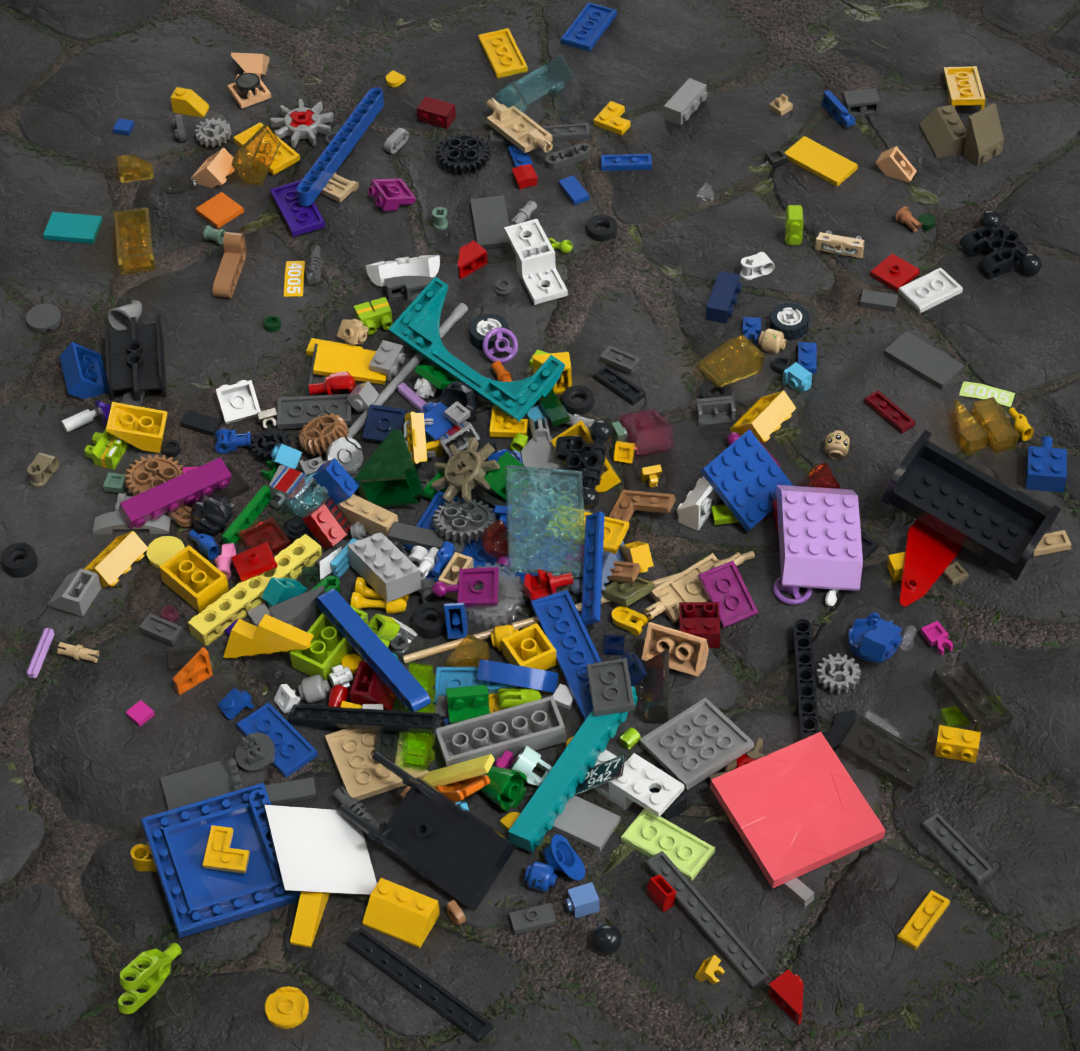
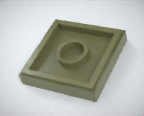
M636 577L634 583L614 581L605 587L606 590H601V594L606 599L628 607L655 589V584Z

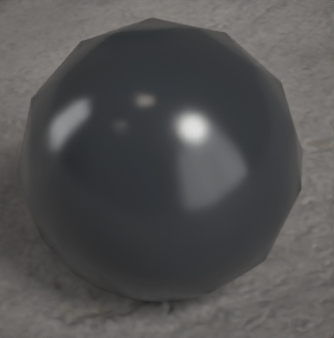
M601 924L594 930L592 943L598 952L613 954L620 948L622 936L616 926Z

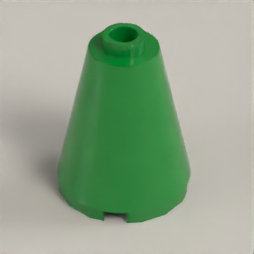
M491 766L489 772L483 774L489 777L490 784L484 786L480 791L501 809L510 811L509 808H516L523 800L527 789L524 787V781L527 782V777L521 771Z

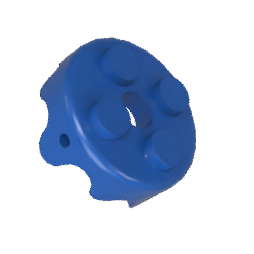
M875 612L870 613L865 619H856L848 634V645L851 652L859 659L867 662H879L860 653L863 637L870 629L875 630L873 627L880 620L879 614ZM896 647L894 648L891 656L894 655V653L896 652Z

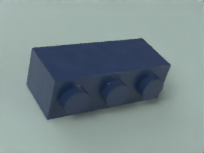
M719 271L706 307V320L727 324L729 317L733 316V305H736L738 301L737 293H741L742 290L739 274Z

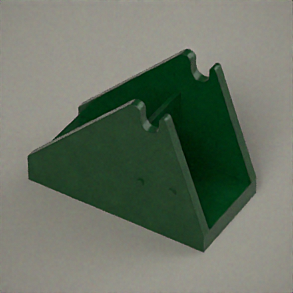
M392 429L354 478L359 485L358 490L361 497L379 507L417 504V499L414 498L425 496L416 465H413L402 430Z

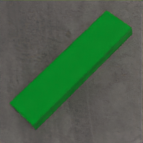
M263 485L222 535L223 544L234 543L235 545L270 503L272 499L270 487Z

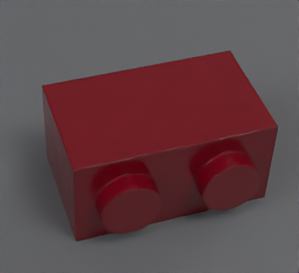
M425 96L417 107L418 121L448 129L456 118L455 104Z

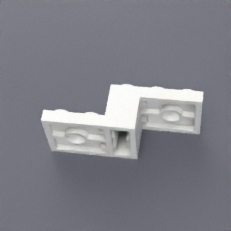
M538 219L504 227L505 234L516 254L517 272L534 305L568 296V290L556 270L555 251Z
M605 749L598 756L595 766L617 756ZM634 753L624 764L623 776L592 789L624 810L634 801L657 817H660L684 791V784ZM651 788H658L660 792L652 793L649 790Z

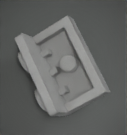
M383 340L369 364V369L386 374L387 381L391 382L393 377L397 375L400 364H403L405 360L403 345Z

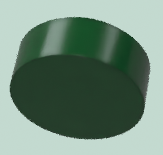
M926 213L920 215L918 221L922 224V229L930 230L935 227L936 218L932 214Z
M274 315L266 317L263 320L264 329L267 332L280 330V318Z

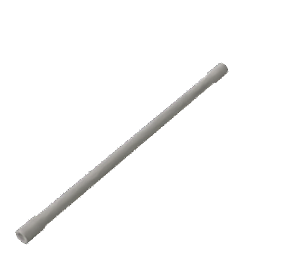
M460 303L439 327L441 339L468 311V307L464 303ZM416 353L379 394L372 405L382 406L397 389V386L409 376L424 357ZM369 408L348 429V437L353 438L365 425Z

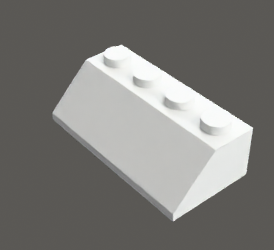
M704 476L702 479L699 478L694 490L688 493L685 502L681 503L677 509L678 522L699 531L712 513L711 507L718 505L721 501L720 496Z

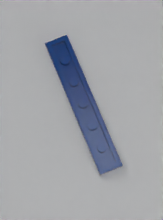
M601 511L586 516L581 608V619L585 626L600 622L605 513Z

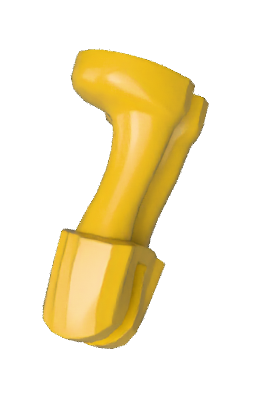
M357 577L355 592H353L351 598V606L359 610L362 608L386 609L387 614L402 613L406 610L409 594L386 602L374 589L366 586L363 577Z

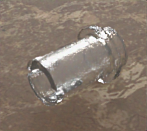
M905 627L902 642L899 646L901 650L909 651L913 648V641L917 634L915 627Z

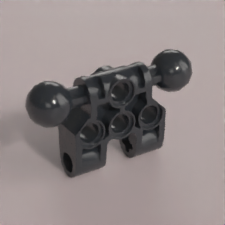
M994 210L985 211L980 217L981 227L964 235L960 240V245L971 257L982 253L987 254L980 261L979 266L991 279L1012 271L1013 262L1020 260L1019 267L1021 272L1026 275H1035L1042 267L1040 257L1033 253H1027L1028 248L1021 242L1018 233L1011 231L1007 225H1001V216Z
M605 420L595 421L591 425L589 432L591 439L594 441L591 444H587L581 436L558 437L556 440L553 457L556 460L565 461L566 467L550 471L546 490L552 488L555 494L576 495L577 505L584 510L595 508L600 500L599 493L595 488L600 485L601 476L606 470L604 463L607 448L604 444L613 435L611 424Z

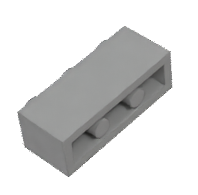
M689 78L664 105V119L682 125L685 120L689 119L693 111L697 110L702 101L706 100V84Z

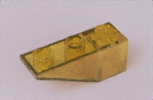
M955 399L952 414L957 444L967 455L986 448L989 437L987 430L982 428L976 418L971 416L966 410L965 406Z

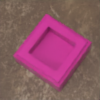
M141 700L125 712L126 716L139 727L155 716L154 711Z

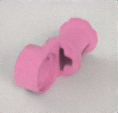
M234 543L223 544L222 554L215 558L216 568L227 576V580L231 577V557L236 555Z

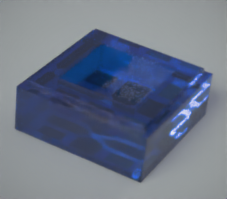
M605 635L604 655H622L624 653L625 635Z

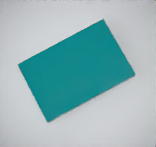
M52 212L43 237L45 240L94 244L103 219L102 216Z

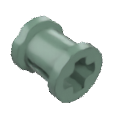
M437 207L432 211V216L434 217L433 227L437 230H444L448 227L446 219L448 213L443 207Z
M207 225L203 232V238L206 241L212 240L221 245L225 230H217Z

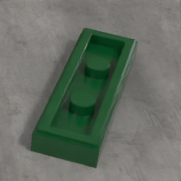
M553 389L545 398L541 396L537 402L552 426L570 421L569 414Z

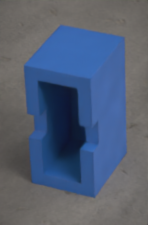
M336 458L322 464L312 476L321 487H325L328 490L327 494L333 498L336 504L350 498L359 487Z
M880 619L873 627L875 630L870 629L863 637L860 653L882 662L887 656H891L895 647L898 648L902 642V637L900 636L902 628Z

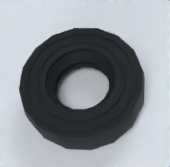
M604 214L591 217L586 226L589 237L596 241H608L616 235L618 230L616 220ZM599 225L609 227L607 230L602 231L596 229Z
M721 379L707 380L702 383L699 389L700 399L715 398L709 395V391L719 390L723 393L718 397L732 396V388L726 381Z
M582 385L571 386L562 395V405L571 414H585L593 408L595 403L594 393L591 389ZM580 396L583 397L585 401L582 403H573L571 399L573 397Z

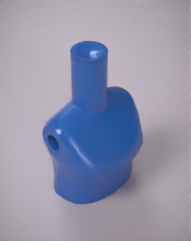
M194 530L189 532L188 536L197 543L200 553L205 554L210 560L218 556L219 546L215 543L212 536L207 534L199 535Z
M447 541L442 543L440 550L436 554V563L431 572L433 576H438L440 571L446 568L454 555L455 547L452 543Z

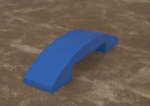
M480 659L476 679L555 693L559 673Z

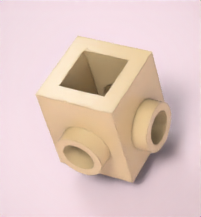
M342 319L337 336L344 339L346 344L356 346V344H364L369 328L364 326L360 320Z

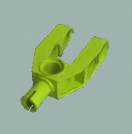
M177 943L170 944L163 952L156 948L142 952L120 972L119 983L123 986V989H126L118 998V1010L121 1013L132 1014L156 994L170 974L171 962L182 953V949ZM133 977L135 980L126 981L124 978ZM141 988L146 989L147 992L139 993L136 990ZM131 1001L133 1004L124 1005L122 1002Z

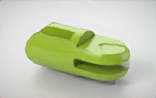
M499 688L497 690L500 708L508 709L542 699L541 694L535 689Z

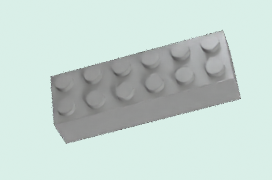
M553 696L440 727L435 731L437 745L445 767L488 754H492L495 759L494 762H496L498 757H502L505 750L512 752L514 757L526 745L535 751L566 742L565 726Z

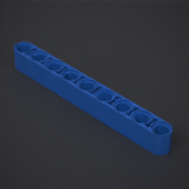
M334 588L316 597V603L322 613L410 712H417L431 703L426 690Z

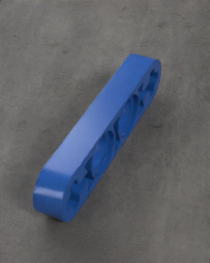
M256 789L250 793L249 805L271 864L279 866L277 856H275L274 842L266 838V835L271 833L269 822L263 823L259 819L261 815L266 814L265 805H271L264 790ZM259 796L262 799L263 808L259 809V804L255 801V797Z

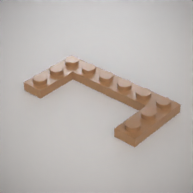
M622 490L609 517L629 522L635 510L670 513L676 498L674 494ZM613 561L615 568L610 569L612 575L607 576V579L634 583L641 567L639 563ZM583 566L580 570L581 577H583Z

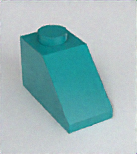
M271 577L261 598L267 601L269 607H272L305 593L308 588L294 578Z

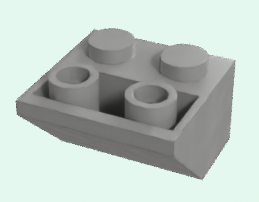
M81 568L68 574L49 601L48 606L83 617L101 590L98 574Z

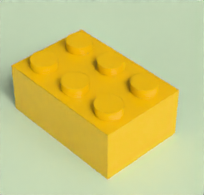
M189 545L159 566L162 582L199 613L229 591L227 576Z

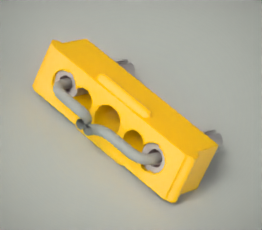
M412 411L405 414L403 428L404 438L407 437L406 444L414 465L428 462L427 458L436 457V452L427 451L425 425H433L434 422H431L433 419H424V413Z

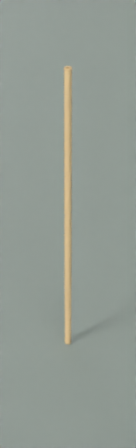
M753 551L738 556V558L742 556L744 561L755 558ZM680 573L650 582L654 583L655 588H657L661 584L665 583L666 581L670 580L671 578L675 577ZM601 597V604L611 602V600ZM582 602L575 604L577 611H581ZM536 616L511 624L515 629H521L535 623L538 624L539 622ZM494 629L402 656L404 663H408L491 638V632Z

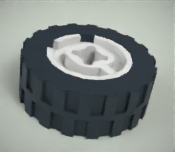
M779 304L770 313V329L783 332L784 339L788 341L802 338L809 330V312L799 304Z
M493 313L477 316L470 323L469 327L472 345L483 351L485 335L494 328L501 327L509 330L508 322L505 321V318ZM502 333V337L509 340V336ZM496 334L491 336L488 341L489 350L494 347L497 340ZM502 342L498 343L500 348L504 347Z

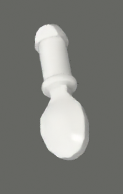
M830 589L827 592L825 598L827 606H833L836 603V592L839 590Z

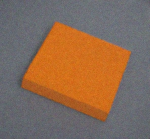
M223 192L195 208L198 215L217 229L244 213L243 207Z

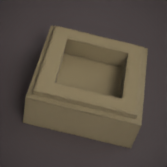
M958 562L949 565L941 574L951 586L968 579L969 576Z

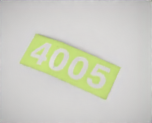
M963 381L959 396L979 398L1011 407L1015 395L1013 392Z

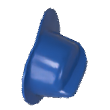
M559 834L553 836L551 844L543 849L547 864L553 866L554 871L565 872L573 880L579 881L583 879L585 868L579 856L565 837Z

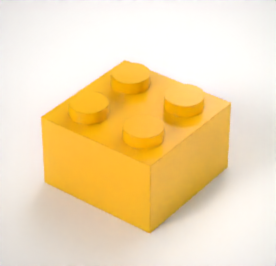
M537 623L502 638V652L510 664L540 670H547L557 665L556 649Z

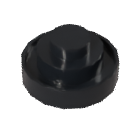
M293 517L284 523L283 532L287 540L294 542L304 534L311 535L310 529L302 520L303 517Z

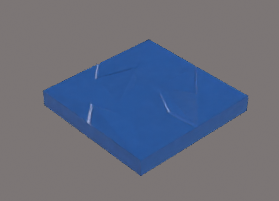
M264 783L141 818V826L178 938L299 902L301 891L285 890L280 867L271 864L249 805V796L252 791L261 789L267 793ZM259 796L255 797V801L259 804V809L263 808L262 799ZM267 814L259 817L261 822H268ZM212 825L233 828L234 832L230 848L249 850L250 856L246 874L203 867ZM268 833L266 835L267 840L273 841L272 834Z

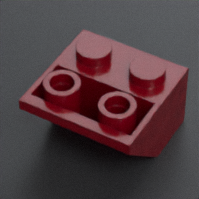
M679 602V631L707 639L708 648H720L719 602Z
M359 662L350 691L351 703L362 705V707L363 704H383L384 710H392L396 695L367 662Z

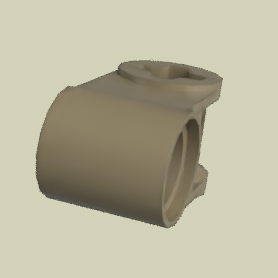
M41 452L37 454L27 468V472L31 476L30 483L33 487L39 488L47 483L58 469L59 458Z

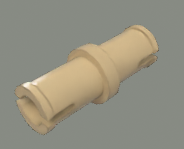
M63 642L59 643V647L64 649H57L59 655L74 657V660L83 659L94 663L98 661V658L94 656L99 657L100 654L99 650L84 648L83 645L78 644L75 646Z

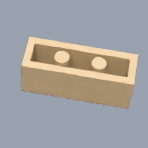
M354 494L339 505L351 525L359 522L361 525H364L365 532L372 535L382 532L388 538L394 521L398 522L396 514Z

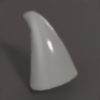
M131 300V304L110 309L107 313L110 326L115 331L131 329L130 317H135L137 323L142 313V303L138 300Z

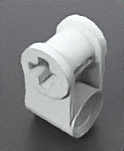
M765 252L744 257L741 260L742 270L740 271V277L744 280H752L768 275L774 270L775 264Z

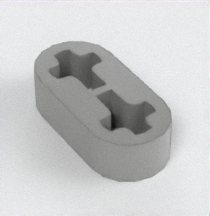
M398 128L385 141L384 150L391 154L396 153L407 142L409 131Z

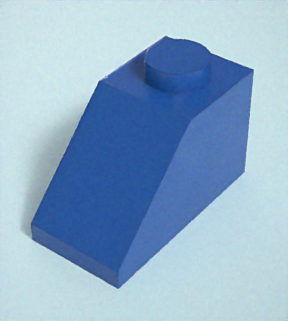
M444 604L448 639L468 638V617L465 604Z

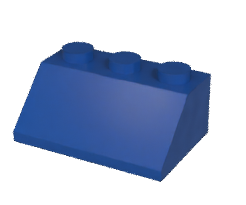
M71 342L60 355L68 393L81 399L108 394L110 391L102 355Z

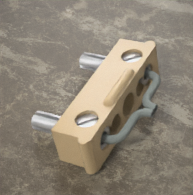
M827 230L826 233L820 232L819 236L816 237L815 250L863 258L864 240H862L861 236L850 238L833 235L831 231Z

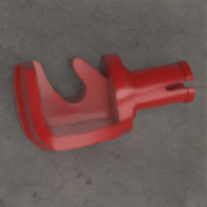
M342 371L326 376L325 382L309 384L310 396L323 393L333 395V391L341 394V389H347L351 394L356 387V383L349 372Z
M538 569L537 576L529 573L524 576L523 590L526 597L533 601L555 594L558 587L574 584L571 572L554 576L551 572Z

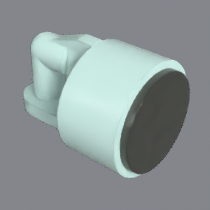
M526 745L515 756L509 769L521 771L527 777V784L539 787L553 767L541 760V755ZM535 766L545 771L542 778L532 772Z

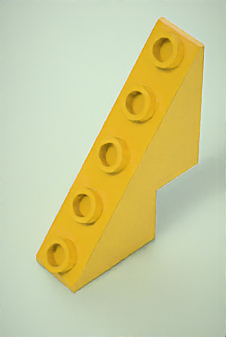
M267 614L264 615L258 627L238 619L231 630L223 657L238 658L240 656L271 654L280 651L306 650L311 646V640L314 635Z

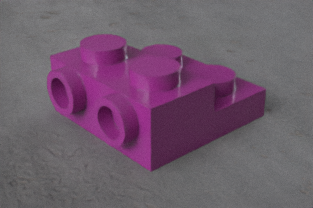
M401 178L374 179L368 188V195L375 199L376 206L381 207L383 211L398 210L400 204H414L416 197Z

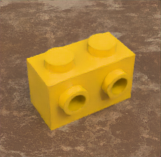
M939 725L935 756L976 763L981 732Z

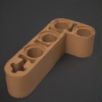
M225 232L223 238L224 255L213 283L212 293L214 297L232 298L246 259V245L243 233Z

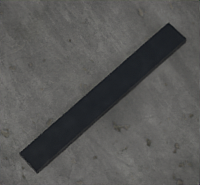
M293 705L287 721L291 725L435 734L441 717L439 713Z
M360 928L346 942L349 948L477 1043L493 1028L492 1023L363 928Z

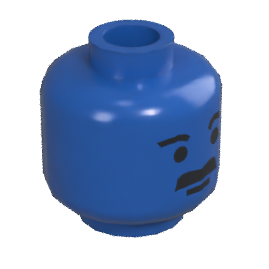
M538 861L528 865L524 881H527L529 888L542 892L548 891L550 886L554 887L557 879L553 866Z

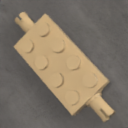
M494 98L487 101L486 106L494 111L491 116L487 117V124L524 153L538 147L544 152L552 150V135L515 106L508 108L504 104L498 103Z
M737 552L726 560H719L712 553L653 589L650 595L656 603L644 609L645 615L650 614L648 618L652 620L657 615L665 612L673 624L679 621V602H709L697 577L698 574L732 560L737 567L744 563L743 557L738 558L741 554Z

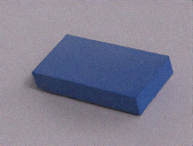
M574 175L558 181L560 188L574 205L589 200V194Z

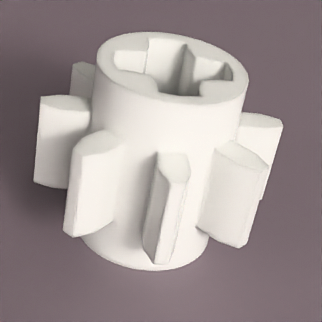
M418 378L415 383L414 389H417V395L426 399L430 395L434 397L437 387L425 378H422V380Z
M342 664L331 668L333 673L328 674L332 686L342 685L346 688L350 687L349 682L353 680L350 669L348 667L343 668Z

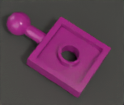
M498 567L459 569V584L446 585L442 581H437L432 586V592L438 597L444 596L447 592H458V603H464L466 607L498 606L500 571ZM477 584L484 585V587L481 590H474V587Z

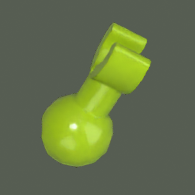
M548 238L554 250L560 249L563 253H569L573 249V244L569 240L555 242L553 238Z

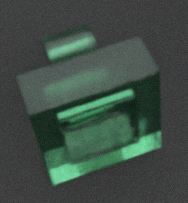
M320 566L302 567V576L306 578L305 584L307 586H310L309 581L313 578L316 579V584L321 582L319 578Z

